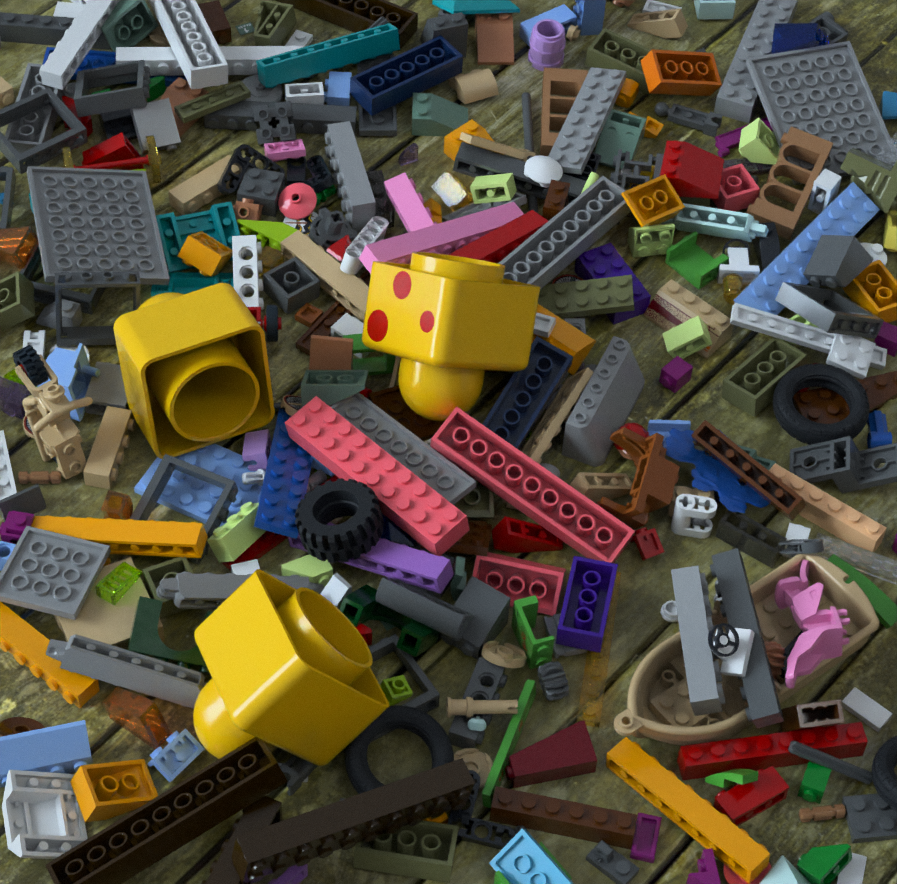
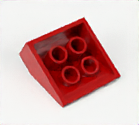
M667 141L660 176L666 175L679 197L718 199L724 159L688 142Z

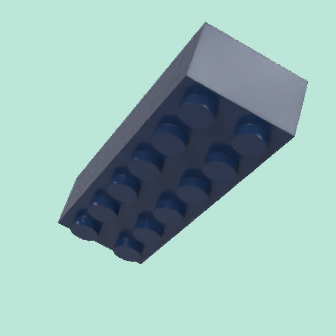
M440 35L350 77V95L373 116L412 97L413 93H421L462 73L463 55Z
M536 336L531 344L528 366L522 371L513 373L482 424L520 450L571 367L573 356Z

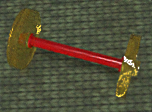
M154 135L145 136L146 157L75 166L73 165L70 147L62 148L64 166H61L62 168L116 169L147 164L152 183H161L160 164H162L160 153L157 152Z

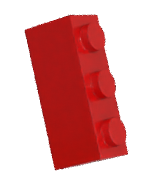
M773 766L765 770L762 768L758 770V781L743 785L736 783L732 789L719 792L715 796L713 807L721 814L727 815L733 824L739 826L786 799L789 786Z

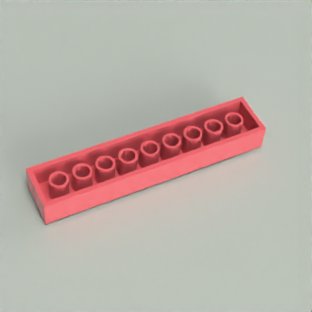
M317 396L285 422L289 438L338 478L345 481L353 479L357 483L360 481L371 488L377 496L381 512L431 554L441 556L470 530L467 515Z
M457 406L431 438L430 447L586 558L615 563L632 540L635 530Z

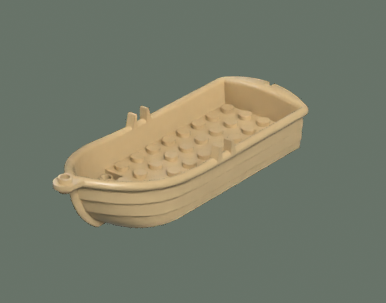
M812 553L797 554L750 585L763 640L777 642L781 644V648L785 649L801 631L793 618L790 607L779 609L776 605L775 588L781 579L792 576L800 578L802 561L809 560L808 587L818 582L824 585L818 609L830 610V606L836 607V610H847V615H842L840 618H850L849 624L842 625L843 629L847 630V635H843V638L848 637L849 643L842 645V656L822 660L811 674L797 676L794 689L787 688L785 686V678L783 679L777 675L774 683L780 703L862 648L867 642L868 637L879 627V619L875 610L855 581L849 584L845 583L844 581L849 578L847 573L828 560ZM718 600L715 601L711 616L714 626L721 623L728 624L727 617L723 618L720 610L721 603ZM722 626L723 632L726 633L725 627ZM679 631L657 645L638 665L630 682L627 709L615 717L613 725L615 731L623 736L632 735L636 738H652L661 742L684 746L728 740L752 724L753 721L749 722L745 708L749 706L747 700L744 701L741 695L742 679L739 680L737 676L723 675L722 673V681L718 683H722L726 704H722L723 712L694 715L690 704ZM719 658L716 660H718L721 669L722 660Z

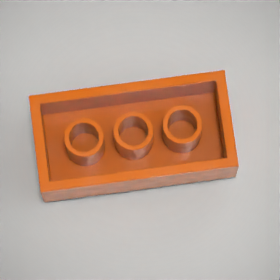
M652 49L641 60L649 94L711 96L722 86L713 53Z

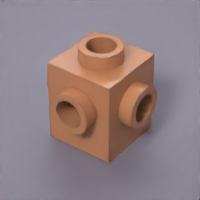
M242 198V202L236 201V204L233 205L236 221L238 219L260 221L263 205L253 204L254 200Z

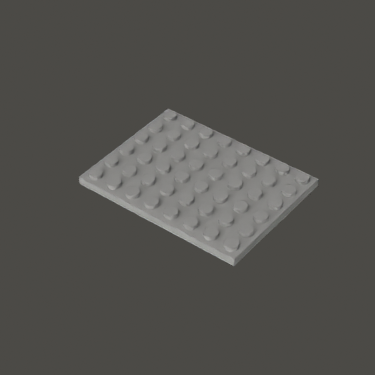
M850 41L747 58L746 65L779 148L783 146L780 141L784 132L788 133L792 126L834 143L823 170H830L842 177L849 176L840 167L848 151L852 148L894 166L897 160L896 149ZM793 156L784 157L786 161L810 171L815 166ZM792 179L794 185L803 184Z
M27 166V178L45 282L55 283L54 273L139 271L140 284H169L170 278L146 171Z

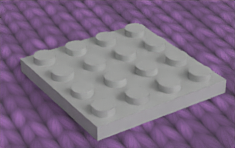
M26 526L0 573V601L76 620L111 552L110 546Z

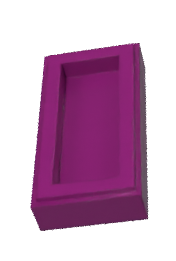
M638 812L630 854L631 859L654 863L662 817Z

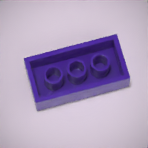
M612 243L585 251L576 258L574 271L583 280L632 275L635 310L607 313L606 315L613 325L645 313L650 304L651 295Z
M578 556L573 557L557 628L556 644L601 652L618 564Z

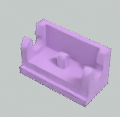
M268 429L245 433L242 452L243 461L254 460L257 462L256 465L248 466L250 471L266 469L272 442Z

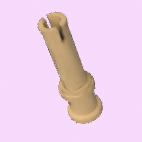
M447 697L446 717L466 715L467 718H471L473 714H517L518 709L516 707H518L517 699L473 700L471 697H466V699H451V697Z

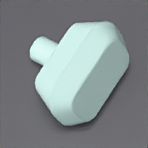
M476 716V718H471L468 721V728L474 731H484L486 729V722L484 719Z

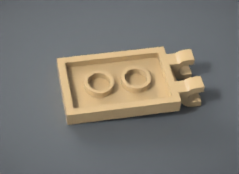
M461 132L459 138L471 145L509 155L524 162L527 161L528 156L536 155L535 152L527 149H517Z

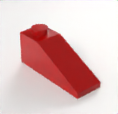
M505 516L492 530L494 549L510 553L559 551L563 549L562 540L542 526Z

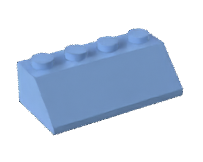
M85 720L0 737V788L5 787L9 770L69 774L77 772L81 765L93 764Z

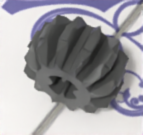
M551 661L539 666V682L546 699L552 701L568 696V680L561 664L558 661Z

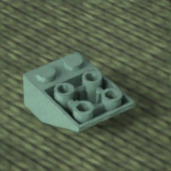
M612 109L602 129L594 152L601 155L599 164L616 168L613 167L614 155L618 156V149H622V153L630 152L629 160L633 161L645 134L647 118ZM625 161L621 162L620 170H622Z

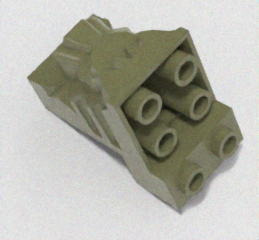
M855 148L850 149L840 167L841 170L851 175L849 185L854 182L885 213H888L890 209L894 210L897 206V160L894 166H891Z

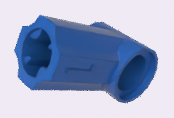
M881 411L869 413L867 420L868 449L892 444V434L888 432L886 415Z

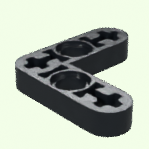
M242 144L234 150L218 181V190L224 195L235 192L247 167L257 168L256 160L263 162V170L268 169L269 171L285 173L281 166L247 144ZM243 150L245 151V157H244V158L242 157V152H241V151H243ZM232 165L239 167V174L232 172ZM230 178L233 179L229 183L230 188L226 189L225 183L228 182Z
M315 155L307 160L306 165L313 177L302 183L309 185L317 194L334 184V178L321 155ZM299 196L293 198V200H298Z
M469 770L476 783L468 798L471 806L466 810L459 809L453 811L451 809L448 824L456 825L457 822L462 823L464 828H460L457 839L502 850L516 833L509 826L472 817L480 789V776L477 772ZM469 824H473L471 827V835H467ZM478 827H485L489 833L486 837L479 838L475 835V830ZM492 829L496 830L495 835L503 836L504 833L509 834L508 837L510 839L503 843L502 838L494 836V841H492Z

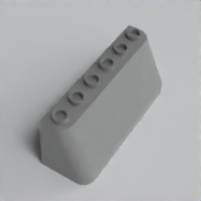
M613 336L565 424L561 455L593 467L601 466L614 445V442L610 440V436L625 424L645 383L630 344L626 340Z

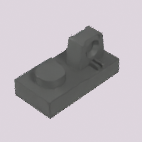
M603 840L586 856V860L616 884H629L639 873L640 868L622 854H619Z

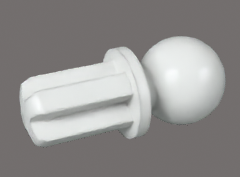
M258 469L256 472L243 473L242 483L245 485L258 484L262 486L265 471Z

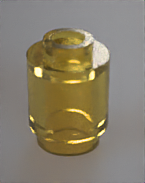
M730 274L723 279V296L727 303L734 304L733 300L743 291V279L739 275Z

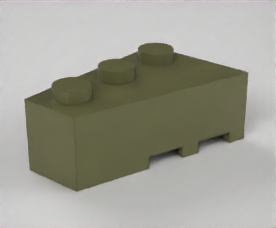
M260 0L261 6L260 10H258V21H256L253 35L255 45L281 46L297 23L294 7L291 4Z

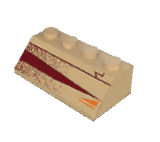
M672 279L658 290L644 313L645 318L664 331H668L691 318L699 316L707 325L712 345L696 352L705 359L732 336L734 325L730 324L729 317Z

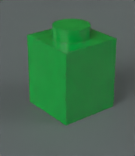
M809 761L797 796L802 797L808 802L820 804L832 769Z

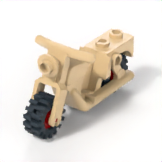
M28 345L13 353V360L16 364L15 372L32 394L24 398L22 402L25 416L28 418L42 460L47 462L53 458L58 464L56 470L60 471L61 475L67 480L84 471L87 463L80 444L83 442L79 434L80 430L71 420L70 411L89 406L93 400L91 397H84L69 402L64 395V387L58 385L56 374L44 360L41 354L37 355V351ZM48 379L51 380V381H49V382H47V383H45V384H43V385H41V386H39V387H36V386H38V385H40V384L46 382Z

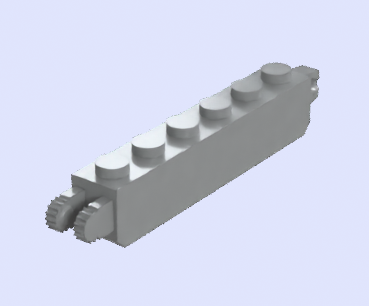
M177 573L175 578H163L160 581V585L156 589V596L160 597V599H174V605L179 609H217L252 574ZM271 574V576L296 590L305 587L321 594L324 589L323 584L309 582V577Z
M77 634L70 636L68 642L51 639L46 650L47 656L61 662L60 668L193 709L200 691L206 685L204 683L205 677L201 672Z

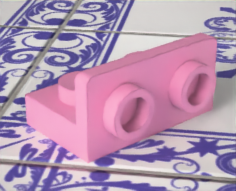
M302 139L264 144L265 156L272 161L287 160L288 158L298 159L306 156V149Z

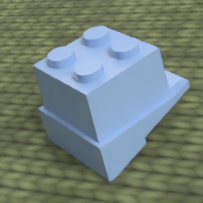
M79 343L76 351L56 347L46 359L47 364L58 377V385L64 387V395L69 402L84 398L91 377H98L100 375V369L90 366L82 343ZM48 379L46 382H44V383L38 385L37 387H39V386H41V385H43V384H45V383H47V382H49V381H51V380ZM85 407L70 411V418L80 422L84 416Z

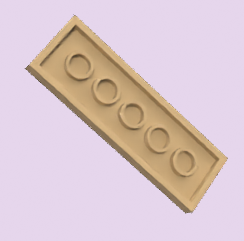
M587 367L565 380L523 446L521 452L538 464L542 461V458H540L542 454L551 447L552 442L550 441L561 431L562 422L569 418L572 413L570 411L572 406L576 405L581 392L585 389L594 373L590 368Z

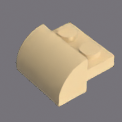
M489 68L484 70L474 69L470 73L458 74L448 79L449 86L457 92V98L464 104L499 95L495 77Z

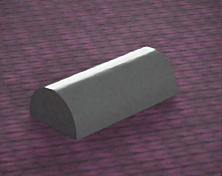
M382 577L377 589L376 602L457 641L464 636L474 615L395 577Z

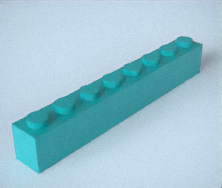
M388 23L256 60L258 80L266 88H274L281 83H291L295 79L308 78L316 73H326L330 69L343 68L347 64H357L361 60L375 59L382 54H392L393 51L400 50L398 28Z

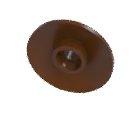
M12 717L0 723V737L45 727L40 722L31 718Z

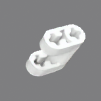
M691 494L679 495L674 506L671 530L675 534L701 539L709 537L713 527L710 519L715 516L717 510L716 501L709 497Z

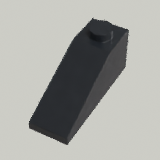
M775 222L759 223L767 226V237L755 236V239H752L760 272L780 254L779 236Z

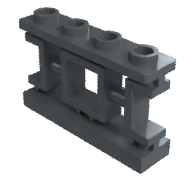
M618 149V156L614 155L613 167H616L615 172H611L610 181L624 190L626 183L643 184L650 180V176L640 175L641 171L651 172L652 165H655L653 177L655 179L660 176L664 154L657 153L656 157L653 154H649L648 162L629 160L630 152L622 153V149ZM625 161L624 169L633 170V174L623 173L622 180H619L621 162ZM630 210V213H628V214L625 216V217L635 218V216H634V214L632 213L631 210Z

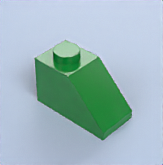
M839 844L813 847L807 854L804 853L797 862L798 871L811 884H830L852 860L851 846Z

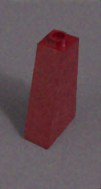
M585 720L579 721L510 755L508 766H505L507 780L512 781L513 788L594 773L598 760Z

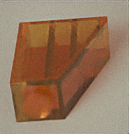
M31 226L0 229V260L23 269L38 245L37 235Z
M116 687L102 702L110 719L153 749L161 746L172 734L153 700Z

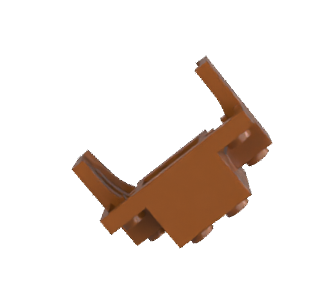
M623 427L613 432L610 440L623 448L635 463L637 470L629 494L633 497L632 501L624 506L606 497H602L596 504L635 530L648 522V513L663 508L672 502L674 496L672 493L679 479L678 472L680 466L665 458L667 449L662 445L663 435L655 433L645 438Z

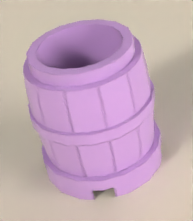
M543 19L538 21L532 28L528 61L532 63V67L543 71L544 67L560 68L562 66L566 43L565 30L562 24L553 19Z

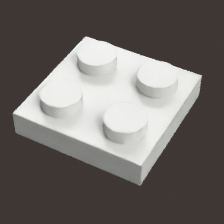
M835 334L826 364L843 369L863 380L867 375L876 343L858 336Z

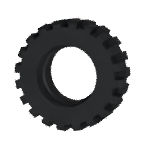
M337 479L334 482L329 480L324 485L315 486L312 492L308 491L304 499H301L295 512V523L304 548L311 556L317 557V559L324 562L328 560L330 563H336L337 561L344 563L352 558L354 560L360 558L361 554H367L371 550V546L375 547L384 531V519L375 492L367 487L366 484L360 481L357 483L353 479L348 481ZM343 516H353L351 519L338 525H327L330 521Z

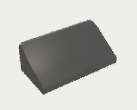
M38 484L0 500V515L4 522L9 511L35 514L46 508V503Z

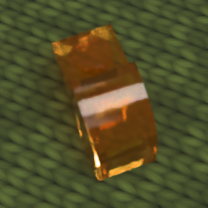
M108 490L101 507L104 519H130L133 513V502L130 496Z

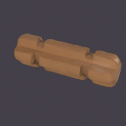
M20 471L18 473V481L20 484H28V482H31V484H49V482L59 484L61 483V472L31 471V473H28V471Z
M834 804V807L824 805L812 807V809L809 807L801 808L799 810V819L801 822H811V819L813 821L829 820L832 817L836 819L844 818L846 809L844 804Z

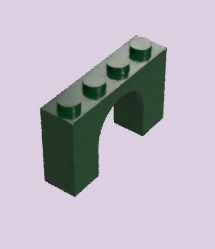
M367 584L343 598L339 610L354 626L357 627L368 620H379L398 627L402 632L396 647L414 657H417L438 641L440 632L376 602L377 589Z
M140 596L137 601L127 650L188 669H200L199 672L202 674L211 675L197 645L187 651H175L168 648L161 641L158 634V622L163 601ZM208 611L205 614L204 620L213 612Z

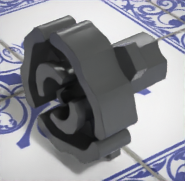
M327 208L319 209V216L312 221L309 228L311 240L315 244L322 246L326 253H328L326 251L327 248L331 246L330 243L334 244L346 235H349L350 240H354L358 231L351 228L348 221H345L342 212L338 210L331 212ZM316 227H317V231H318L319 236H317V235L315 234V228H316Z

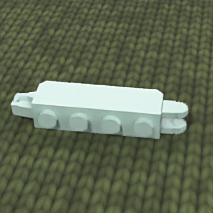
M683 203L685 208L674 218L663 222V224H675L677 230L692 233L696 231L699 234L741 239L747 242H752L755 236L767 237L768 234L767 226L759 224L760 222L748 213Z

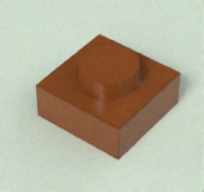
M306 303L295 314V320L310 328L323 315V311Z

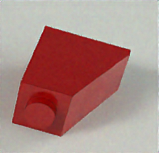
M123 132L83 151L82 165L139 158L141 155ZM138 165L124 168H116L112 170H135L144 169L143 165Z

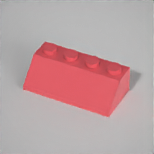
M488 552L487 556L476 555L472 576L510 597V607L514 606L515 600L536 595L539 602L537 612L553 616L557 612L566 569Z

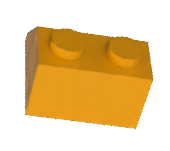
M203 231L188 235L178 254V257L183 259L182 262L184 264L198 268L199 272L206 277L217 275L233 256L232 249Z

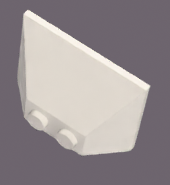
M22 770L8 771L2 811L9 850L20 858L56 859L88 839L85 821L70 783L75 774Z

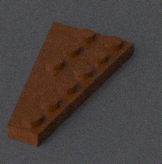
M897 371L866 377L863 380L857 379L867 393L870 411L875 408L879 409L887 401L897 398ZM822 387L796 393L792 398L796 410L805 418L817 423H837L844 420L850 414L849 406L845 399L827 388Z

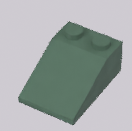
M120 0L100 29L113 52H116V47H134L159 25L145 0Z
M413 93L412 135L446 136L468 122V108L432 93Z
M306 370L301 383L302 407L315 396L331 406L364 390L369 370Z

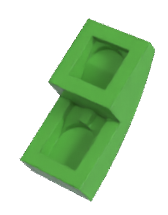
M750 769L728 770L706 777L705 782L721 788L733 786L736 783L743 785L758 781V771Z

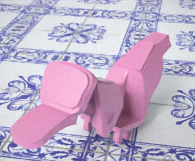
M809 560L802 561L800 578L792 576L781 579L775 588L776 605L779 609L790 607L795 622L803 632L799 635L787 659L785 686L793 689L797 676L811 674L822 660L842 656V645L849 643L848 637L843 638V635H847V630L843 629L842 625L849 624L850 618H840L842 615H847V610H836V607L830 606V610L818 609L824 585L818 582L808 587Z

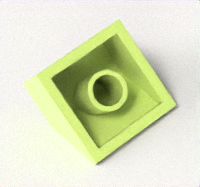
M758 118L741 130L739 152L752 163L776 164L780 151L774 133Z

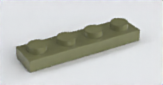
M242 81L177 105L174 107L175 113L183 123H187L251 97V92Z

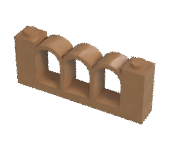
M544 67L540 155H549L559 133L549 132V130L560 131L568 116L550 114V112H570L588 74V70ZM550 94H554V95H569V96H576V97L550 96Z
M792 126L788 133L784 132L780 143L783 146L780 148L776 164L770 169L767 183L761 188L759 197L756 198L754 204L750 203L746 213L752 215L760 223L775 222L778 236L788 240L791 239L811 196L814 181L821 174L834 144ZM793 156L815 166L810 171L786 161L784 157ZM785 176L805 184L803 191L778 182L775 177ZM775 196L796 204L792 212L768 202L765 197Z

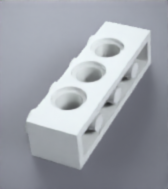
M256 235L232 236L234 289L247 307H261V310H264L263 297L260 298V291H263V279H259V273L263 272L262 260H258V254H262L261 242L257 241ZM245 256H252L250 260L243 259ZM247 274L253 275L249 279L244 278ZM246 293H253L251 297H245L244 295Z

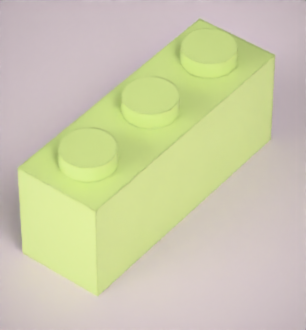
M247 502L240 507L241 510L227 518V523L215 529L213 535L207 540L219 563L234 561L266 532V530L254 527L258 503Z

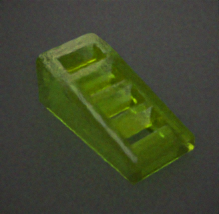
M123 561L95 586L96 595L116 605L142 575V571ZM126 570V571L132 573V575H128V574L124 573L123 571ZM119 576L126 578V580L124 581L123 579L119 578Z

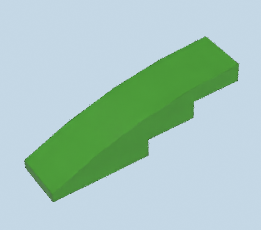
M835 554L827 559L849 575V578L844 581L845 583L849 584L855 581L871 602L879 621L886 629L890 628L897 621V605L873 582Z

